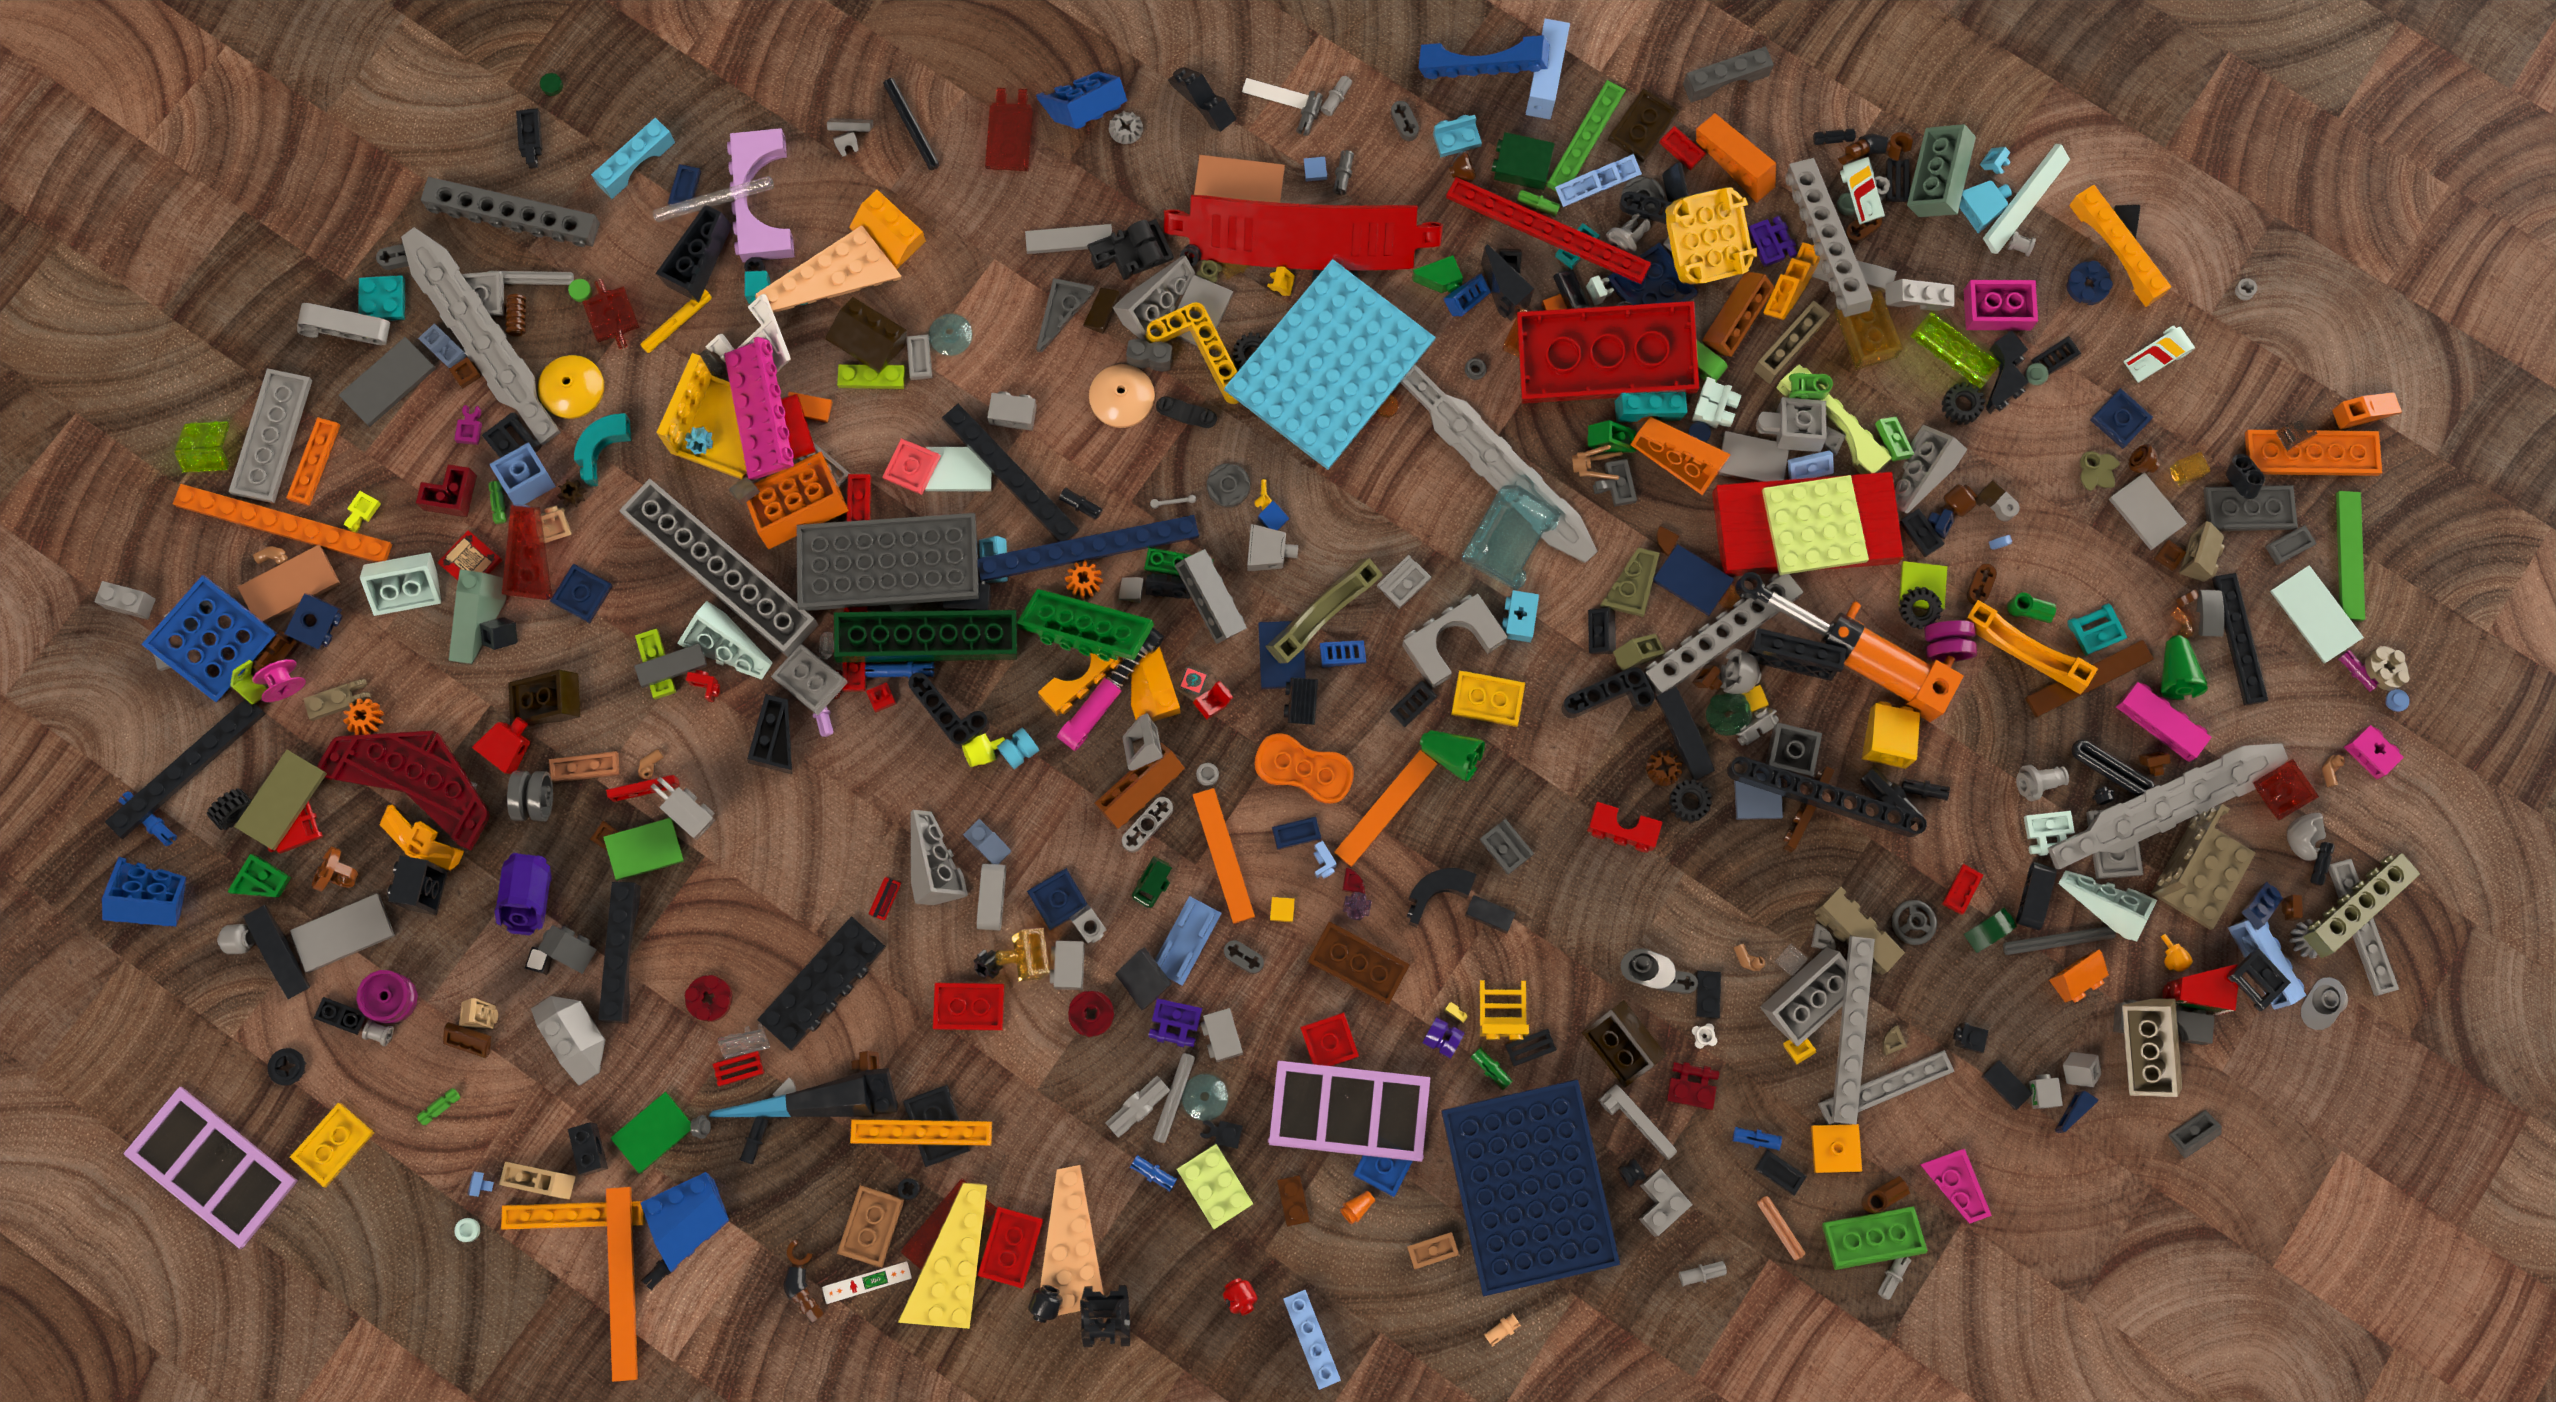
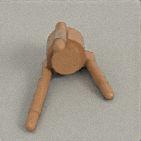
M1607 445L1572 455L1574 473L1579 472L1580 477L1592 476L1618 480L1619 476L1592 472L1587 471V469H1591V461L1622 456L1623 453L1613 452L1590 456L1609 450L1611 446Z

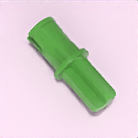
M1521 190L1517 197L1518 202L1535 208L1536 212L1539 210L1553 217H1556L1560 207L1559 203L1543 198V195L1539 197L1524 190Z

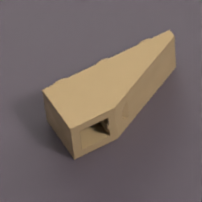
M476 998L461 1002L459 1026L465 1028H494V1023H497L498 1010L495 1005Z

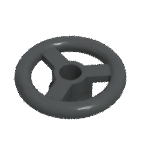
M1908 900L1898 905L1894 910L1892 928L1901 941L1910 945H1921L1928 942L1934 936L1937 929V918L1934 911L1926 903L1918 900ZM1917 907L1927 913L1930 919V926L1927 925L1926 916L1922 912L1917 911ZM1909 908L1910 915L1908 916L1907 924L1900 928L1898 923L1899 916L1903 910ZM1913 918L1918 920V926L1913 924ZM1910 929L1926 932L1920 938H1910L1904 933Z

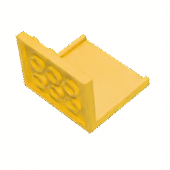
M692 353L656 433L671 454L738 479H743L747 475L730 382L712 376L701 356ZM692 427H704L708 433L712 432L711 440L713 441L712 448H707L706 454H694L691 449L686 448L687 441L685 436L686 433H691Z

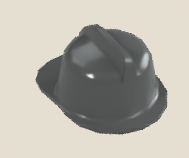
M1647 948L1631 950L1621 960L1620 968L1627 980L1651 988H1665L1673 982L1676 976L1674 963L1668 957Z

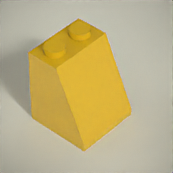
M1882 701L1875 703L1870 708L1861 759L1904 769L1917 760L1920 713L1914 712V709L1911 707L1902 706L1896 708L1892 707L1891 703Z

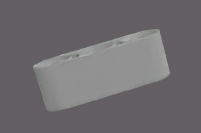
M982 864L977 929L1001 930L1006 865Z

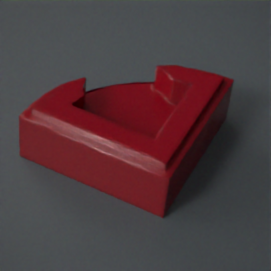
M1346 868L1342 891L1365 895V885L1361 877L1354 870Z

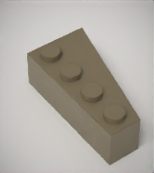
M1840 886L1831 892L1813 912L1817 915V921L1825 927L1828 925L1834 931L1833 935L1839 941H1845L1848 945L1849 936L1875 939L1872 971L1881 975L1887 973L1905 952L1885 931L1881 930L1879 932L1876 929L1878 926L1870 916L1860 913L1859 908L1861 906L1855 900L1847 899L1844 896L1846 891Z

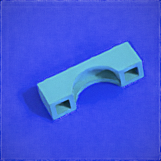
M654 118L591 175L596 184L613 199L628 185L630 175L641 162L652 156L660 157L675 141L670 131Z

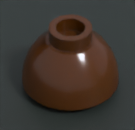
M1462 151L1455 157L1453 165L1449 166L1453 178L1458 177L1466 181L1474 180L1476 173L1471 158L1466 151Z
M2144 444L2135 449L2129 459V469L2137 473L2155 472L2160 465L2157 461L2158 456L2155 449L2150 444Z

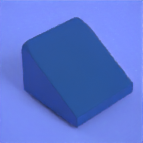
M1272 501L1258 515V520L1266 528L1279 530L1289 520V517Z

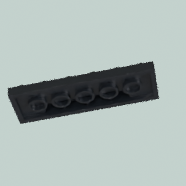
M851 916L757 1020L787 1048L793 1051L810 1031L814 1032L822 1024L821 1019L826 1013L829 1015L838 1006L836 1002L842 996L846 997L853 990V983L858 978L861 980L867 975L870 970L868 967L882 953L886 946Z

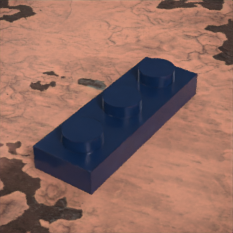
M2265 882L2256 891L2242 913L2258 930L2266 924L2283 898L2277 888Z

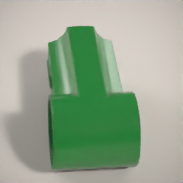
M2022 592L2008 601L2007 610L2014 617L2024 616L2051 623L2056 613V604L2033 598L2030 594ZM2017 601L2023 603L2024 609L2018 606Z

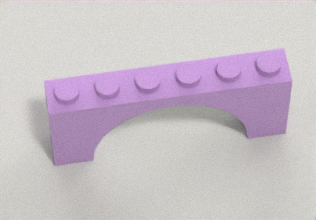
M782 128L730 133L731 142H727V149L729 155H732V162H729L730 175H733V182H730L731 194L735 196V202H732L731 205L733 215H736V222H733L734 234L738 237V242L734 243L736 255L740 256L742 262H746L752 257H757L760 260L795 257L793 236L790 229H779L763 224L751 214L747 205L748 188L755 174L766 164L787 157L786 139Z

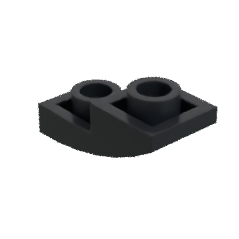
M323 997L313 1019L358 1035L366 1016L360 1010Z

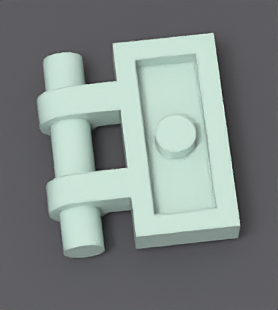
M2071 811L2027 815L2024 817L2027 839H2037V845L2029 846L2030 854L2047 855L2049 853L2048 847L2067 839L2066 835L2075 833ZM2057 836V843L2047 844L2046 837Z

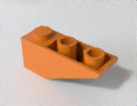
M2395 393L2361 396L2343 401L2332 410L2339 430L2402 413Z

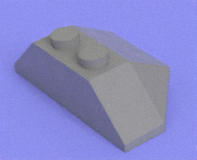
M550 996L531 1008L538 1029L562 1067L579 1086L600 1073L605 1038L581 1001Z

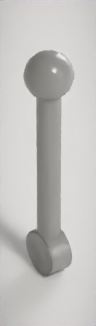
M1189 495L1187 498L1164 501L1153 499L1150 505L1156 509L1159 505L1182 502L1195 503L1196 497Z

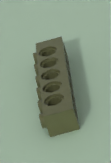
M2403 853L2394 857L2391 854L2380 861L2382 866L2379 869L2376 867L2365 875L2367 879L2364 882L2361 880L2351 888L2353 892L2350 895L2347 893L2336 901L2339 905L2335 908L2332 906L2322 914L2324 918L2321 921L2318 919L2307 927L2310 931L2303 938L2321 958L2338 950L2420 875Z

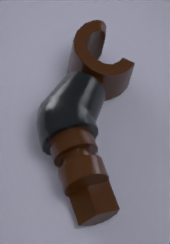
M1904 132L1893 134L1890 140H1888V137L1878 134H1866L1861 136L1855 143L1848 145L1845 148L1846 154L1837 159L1842 165H1845L1863 155L1885 154L1888 151L1887 153L1890 158L1899 161L1901 150L1904 152L1911 151L1913 138Z
M794 1240L787 1248V1257L792 1263V1267H788L783 1287L788 1299H792L795 1304L799 1303V1309L802 1314L806 1313L813 1323L824 1315V1312L814 1298L810 1299L808 1296L810 1292L807 1290L806 1269H803L804 1265L812 1259L813 1254L807 1253V1256L802 1260L795 1259L793 1250L798 1246V1240Z

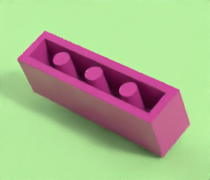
M2137 682L2132 685L2116 706L2117 709L2188 762L2197 758L2212 738L2207 734L2205 728L2188 720L2189 717L2185 713L2176 711L2166 699L2152 693V689L2146 684Z

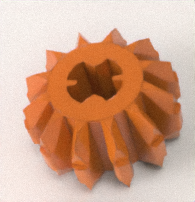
M1083 561V567H1079L1078 563H1074L1076 570L1069 568L1067 571L1070 576L1065 577V582L1069 583L1066 586L1067 590H1073L1072 596L1074 597L1080 593L1081 599H1085V594L1087 593L1090 598L1094 597L1092 590L1100 592L1098 585L1103 584V579L1099 578L1101 571L1095 570V564H1091L1088 567L1087 561ZM1083 577L1084 579V577H1087L1088 582L1085 583V581H1083V584H1081L1080 578Z
M360 698L357 699L356 705L349 703L350 711H343L348 716L343 720L348 725V731L355 732V735L371 734V730L379 732L376 725L384 724L379 719L384 713L379 710L380 705L378 703H372V700L368 698L365 701Z

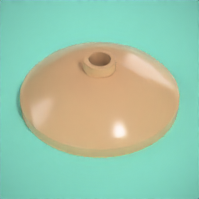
M1117 364L1102 370L1094 378L1089 390V401L1094 414L1105 424L1117 428L1131 427L1142 422L1151 412L1155 400L1154 387L1150 378L1139 368L1127 364ZM1123 388L1125 392L1120 394L1117 390Z

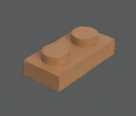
M1452 1232L1407 1246L1414 1269L1459 1255Z

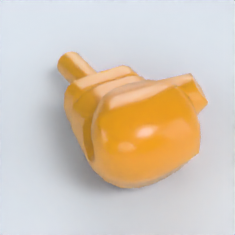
M2166 934L2162 935V940L2169 948L2165 951L2167 955L2164 961L2165 966L2169 970L2174 969L2177 972L2188 969L2193 962L2191 955L2179 943L2173 945Z

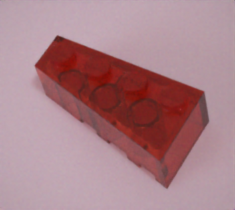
M522 504L511 505L502 585L503 595L549 600L553 597L540 507Z

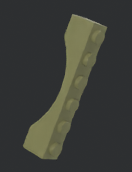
M1370 558L1360 559L1265 647L1278 663H1288L1304 649L1310 639L1329 619L1370 588L1383 574Z

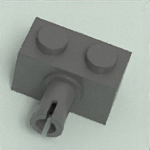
M552 925L544 933L543 941L538 950L583 974L597 949L589 945L591 941L580 934L575 938L574 934L576 932L563 926L559 929Z

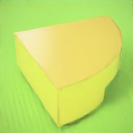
M1452 1002L1444 1010L1445 1013L1463 1024L1468 1017L1465 1012L1460 1011L1459 1007Z

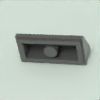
M2204 1110L2168 1136L2180 1154L2187 1158L2220 1136L2222 1126Z

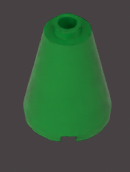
M2181 635L2172 636L2165 644L2161 693L2164 698L2170 700H2185L2184 696L2191 694L2192 698L2198 697L2208 690L2206 678L2189 640Z
M1434 730L1424 733L1420 740L1423 752L1459 779L1466 782L1475 774L1477 770L1475 765L1478 760L1481 761L1485 750V742L1479 738Z

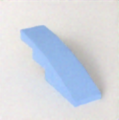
M1634 154L1558 185L1555 189L1562 206L1565 207L1635 178L1642 173Z

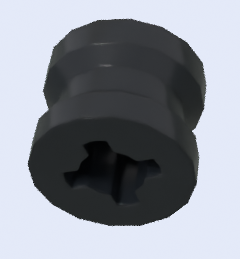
M1634 1158L1629 1160L1626 1166L1621 1165L1617 1168L1620 1176L1629 1188L1634 1186L1637 1180L1646 1178L1642 1168Z

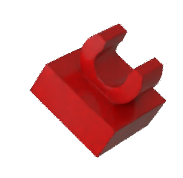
M887 682L866 691L875 713L896 704Z

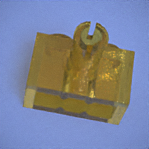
M1043 928L1021 930L1012 936L1014 950L996 951L995 959L1000 958V960H996L997 965L1017 964L1019 981L1040 980L1050 974Z

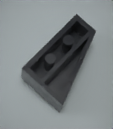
M765 694L747 758L749 764L792 774L787 699Z

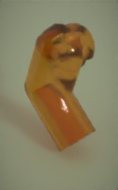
M2177 607L2170 616L2181 625L2182 629L2178 631V635L2188 639L2194 634L2192 620Z

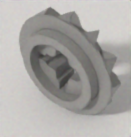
M1123 110L1122 113L1115 114L1113 119L1110 120L1109 133L1116 142L1131 144L1141 137L1143 124L1140 117L1136 116L1133 112L1129 113ZM1121 122L1125 123L1126 125L1130 123V131H1127V129L1121 130Z

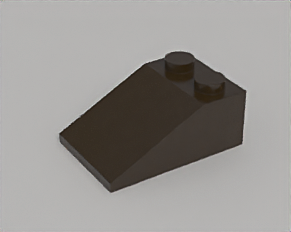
M558 669L508 682L510 725L516 717L523 719L528 725L563 722L581 717L578 673Z

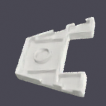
M762 294L748 306L761 326L738 348L754 343V338L756 337L769 340L773 348V362L778 372L791 358L768 298L765 294ZM723 334L717 335L705 346L709 351L721 356L720 359L726 362L724 353L735 350Z

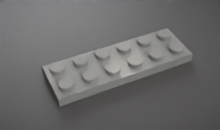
M267 368L229 493L275 503L312 384L310 377Z

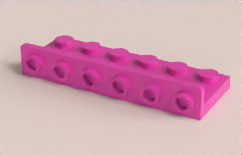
M761 337L754 338V343L724 353L748 479L751 480L794 466V455L789 443V430L786 427L784 418L785 410L780 397L781 389L776 377L777 369L772 357L773 348L769 340Z

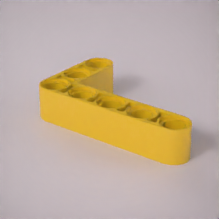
M1197 302L1191 303L1149 323L1145 336L1149 343L1166 342L1190 331L1224 399L1230 404L1239 403V401L1224 391L1225 386L1235 376L1237 370L1202 304ZM1195 311L1198 312L1201 317L1198 319H1194L1190 316L1189 313ZM1177 320L1181 326L1175 328L1171 326L1170 322ZM1158 329L1162 335L1155 337L1150 331ZM1205 330L1209 332L1210 337L1203 338L1199 332ZM1213 349L1217 350L1220 353V356L1213 357L1210 355L1209 351ZM1227 369L1230 375L1222 376L1219 370Z

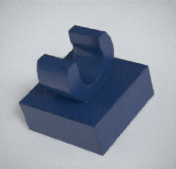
M1944 509L1941 516L1931 512L1928 518L1931 526L1935 528L1939 537L1944 540L1954 523L1953 512Z

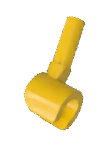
M1262 479L1261 496L1254 503L1256 507L1261 506L1262 510H1264L1272 500L1267 495V481Z

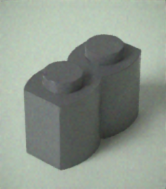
M1141 339L1128 341L1126 353L1128 365L1139 369L1150 367L1156 371L1171 370L1173 356L1171 345L1164 342L1149 343Z

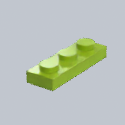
M838 364V388L904 389V365H887L878 373L867 365Z
M657 629L635 635L642 662L665 655ZM672 678L650 685L654 699L677 693Z

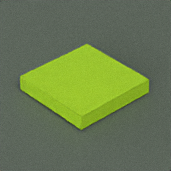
M1903 561L1901 563L1899 602L1903 600V594L1907 595L1909 593L1907 590H1915V587H1926L1939 597L1942 603L1941 607L1944 610L1947 566ZM1918 600L1913 604V607L1929 609V604L1925 600Z

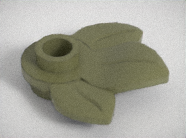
M2093 451L2084 453L2080 458V466L2083 469L2080 479L2083 486L2088 491H2092L2096 485L2103 488H2113L2115 486V478L2112 470L2120 465L2119 461L2110 454L2100 455ZM2087 460L2093 461L2094 466H2090Z

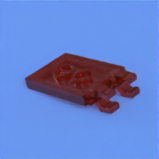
M997 87L996 103L992 102L989 110L985 168L1029 171L1033 108L1028 104L1027 89H1018V104L1006 103V88Z

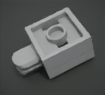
M1782 397L1776 413L1761 412L1756 422V429L1762 434L1777 435V449L1821 452L1826 441V401Z
M659 777L657 781L672 793L670 796H667L654 783L650 786L666 800L659 808L695 840H698L716 821L712 817L715 813L704 803L699 806L695 802L698 798L687 788L682 790L678 787L675 790Z

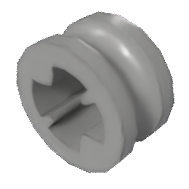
M2242 279L2235 288L2236 296L2241 300H2250L2257 291V284L2251 279ZM2244 285H2246L2247 289H2250L2248 293H2246V290H2242Z

